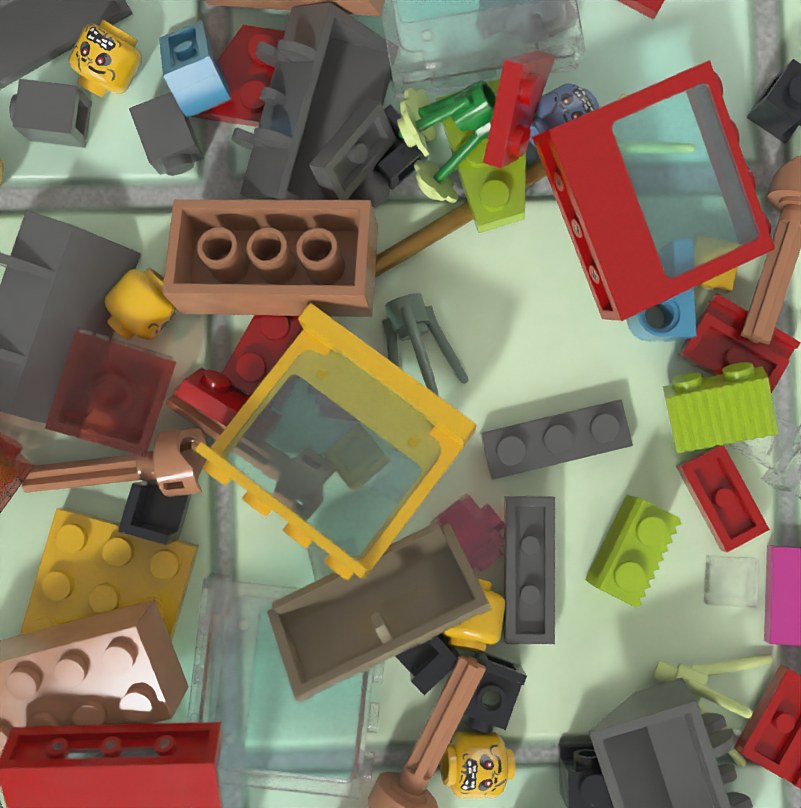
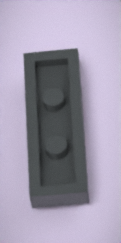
M622 399L480 433L492 480L633 446Z
M504 496V600L506 605L504 613V641L506 644H555V497Z

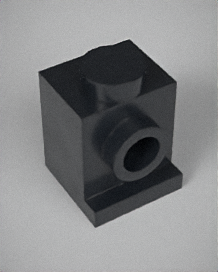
M792 59L770 81L746 117L783 143L788 142L797 127L801 126V63L795 59Z
M475 652L473 658L477 659L478 663L484 665L486 670L463 714L466 716L464 723L477 731L488 734L492 733L494 726L506 730L521 686L524 685L527 675L519 664L489 653ZM496 691L500 694L499 700L495 705L491 706L482 702V697L486 692Z
M593 743L558 744L559 788L566 807L614 808Z

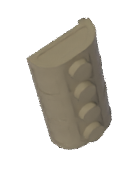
M436 522L391 544L366 579H361L356 574H353L349 581H347L336 572H333L273 601V608L268 610L267 614L294 699L302 703L342 681L372 669L373 666L418 644L421 645L431 640L432 637L492 609L450 523L441 526Z

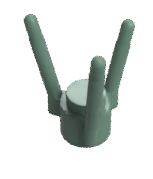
M414 293L401 296L385 304L388 318L382 320L387 339L388 360L399 367L397 334H399L401 341L411 340L426 387L436 395H439L435 377L421 337L428 333L427 325L459 381L463 384L468 382L467 374L436 320L433 307L425 306L422 294Z

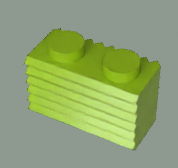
M750 362L735 363L722 369L723 374L702 378L701 373H686L674 377L671 385L663 386L676 452L683 453L706 447L712 448L716 445L723 446L726 443L733 444L737 441L744 442L747 439L754 440L758 437L765 438L766 436L779 434L769 380L763 366L754 368Z
M626 495L585 580L597 589L635 608L642 606L640 598L646 597L645 589L651 588L649 580L655 579L653 571L659 570L658 562L664 561L662 553L668 552L666 544L673 542L671 535L677 534L675 526L682 524L680 517L644 499Z

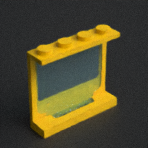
M310 303L298 318L303 328L299 336L214 444L209 447L200 442L195 451L207 459L202 469L217 481L227 486L233 479L246 489L247 492L242 497V500L265 517L273 510L288 523L282 531L306 549L314 542L325 550L329 555L323 562L341 577L349 581L352 575L356 574L359 578L366 579L474 435L476 423Z

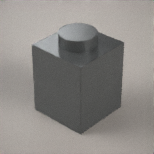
M19 78L17 94L12 96L9 106L10 118L13 123L12 127L29 141L86 148L92 101L83 91L75 85Z
M172 92L129 108L147 159L160 175L165 173L169 176L183 174L194 167V162L204 159L190 120L181 111Z

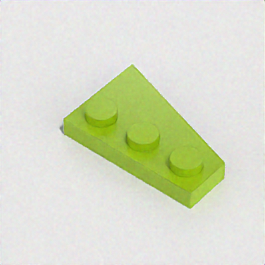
M500 79L487 82L496 97ZM451 93V94H448V95H445V96H442V97H438V98H436V101H438V100H440V99H443V98H445V97H448V96H450V95H453V94H455V93ZM452 117L442 121L453 156L475 131L469 129L462 132L456 126ZM488 137L483 139L456 167L478 234L524 220L526 152L517 161L503 168L484 164L483 159Z

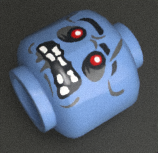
M570 83L563 84L542 95L530 127L531 143L535 146L532 139L533 136L600 108L596 97L589 90Z

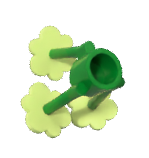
M484 80L473 83L464 90L433 103H430L428 94L423 89L415 91L413 88H408L404 91L405 100L400 102L402 117L397 119L400 129L399 137L404 139L410 148L417 145L425 157L430 155L426 141H431L435 138V124L452 117L454 123L462 132L469 129L475 131L441 168L429 160L425 162L418 160L415 162L414 168L417 171L416 179L418 186L426 196L433 200H447L450 203H455L458 200V194L453 189L454 184L448 176L489 135L496 95Z

